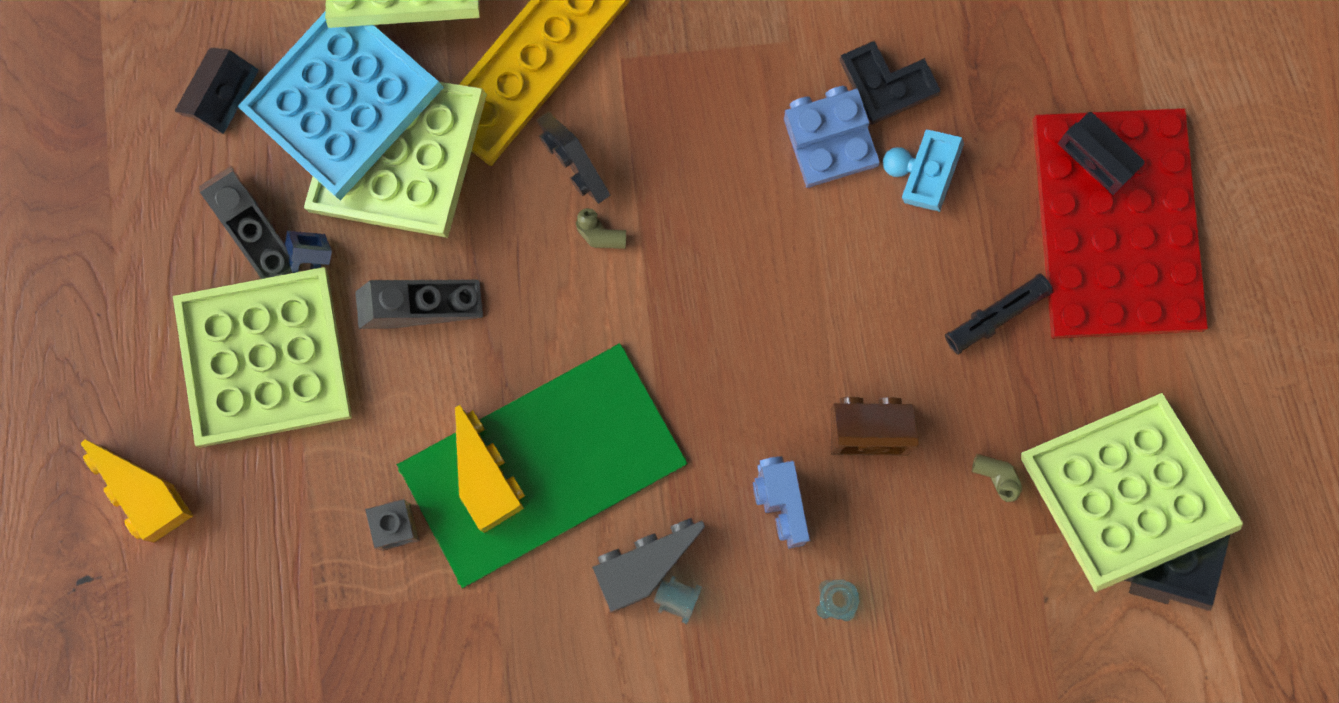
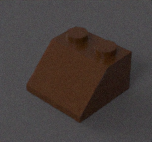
M843 397L840 398V403H834L831 407V455L908 456L919 446L913 404H902V398L886 397L880 398L879 404H863V398Z

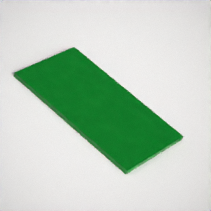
M620 343L479 419L485 429L479 433L486 446L492 443L495 445L505 462L499 466L506 479L513 476L525 495L519 500L524 508L523 510L487 532L483 533L479 530L459 496L456 432L396 464L398 472L402 474L453 570L457 583L462 589L688 465L686 457L682 455L630 362L626 349Z

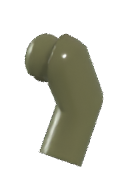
M586 208L578 213L576 220L577 231L591 247L626 249V230L606 229L597 218V212L593 209Z
M976 454L972 465V472L990 477L1002 500L1006 502L1016 501L1022 492V485L1014 467L1006 461Z

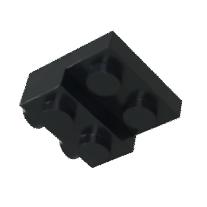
M1231 534L1125 579L1124 581L1131 582L1129 593L1164 604H1169L1170 600L1211 611Z

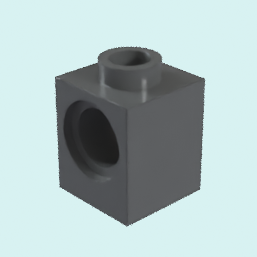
M405 499L365 509L374 548L384 551L420 541L411 503Z

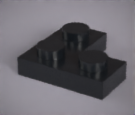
M875 40L840 56L839 61L853 89H858L871 125L939 96L941 92L925 58L890 73Z
M549 111L538 118L536 121L543 131L539 135L541 142L550 154L555 153L565 168L571 167L575 175L570 177V180L581 196H585L588 193L598 204L608 198L610 193L578 138Z

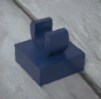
M287 231L285 246L290 257L289 265L292 273L299 271L301 263H311L310 270L321 268V264H330L332 250L325 234Z

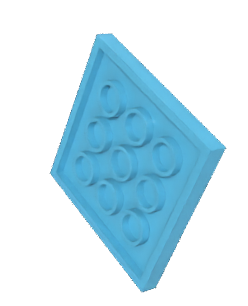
M324 12L238 107L341 201L444 87L374 25L328 28Z

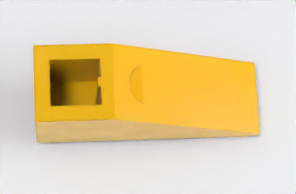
M458 405L455 407L459 496L479 530L485 533L523 510L524 508L519 500L525 495L513 476L506 479L499 466L505 462L495 445L492 443L486 446L479 433L485 429L475 412L472 410L466 413L462 406Z
M88 440L80 442L87 453L83 456L86 465L95 475L100 473L107 484L103 488L106 496L115 507H122L128 517L124 520V523L136 539L142 538L144 541L154 543L193 517L180 494L170 482Z

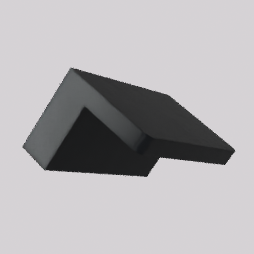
M209 48L179 101L175 112L181 116L192 117L216 133L224 134L259 69L229 49Z
M1088 112L1078 123L1076 122L1057 143L1112 195L1144 165V160L1092 112Z

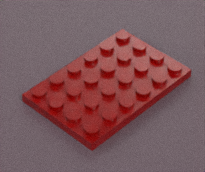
M1185 108L1092 112L1144 160V165L1114 195L1057 144L1063 135L1087 113L1035 115L1032 120L1046 278L1053 289V293L1048 296L1051 339L1206 331L1208 326Z

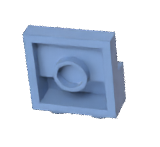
M847 86L835 87L825 93L826 98L812 102L811 97H802L790 103L791 109L785 110L784 122L807 188L878 167L880 162L868 130L869 121L858 89L848 91Z
M783 456L760 460V465H757L758 478H755V482H753L756 504H764L765 513L781 511V514L776 518V527L779 540H786L788 549L804 546L809 541V535L794 461L784 463Z

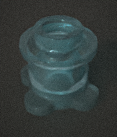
M672 575L670 582L661 581L653 602L660 604L658 613H662L664 610L681 617V622L687 624L702 586L689 587L675 581L676 577Z
M824 580L819 584L820 604L816 607L818 616L823 619L831 617L850 621L855 616V611L859 604V594L856 586L845 580ZM834 593H841L844 596L845 603L842 607L834 605L832 601Z

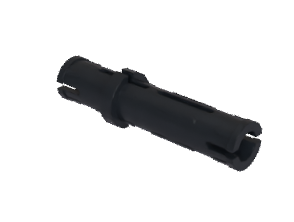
M1039 273L1033 279L1010 292L985 310H976L971 314V319L945 334L949 347L954 353L959 355L963 350L983 337L989 339L996 334L995 330L1023 313L1046 296H1050L1053 293L1051 284L1044 275Z

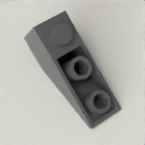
M232 166L199 186L200 194L261 279L285 275L292 271L289 265L290 257L284 242Z
M369 280L355 291L359 329L402 328L483 317L479 280Z
M689 518L671 526L672 534L658 539L656 533L635 541L636 549L625 554H621L620 549H616L599 556L598 561L600 564L592 568L610 612L613 613L648 598L704 530L703 521L694 524L692 518Z

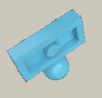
M926 129L916 159L912 158L908 150L901 147H894L886 152L883 157V167L889 175L902 177L910 173L902 195L904 203L941 211L964 146V141L962 137Z

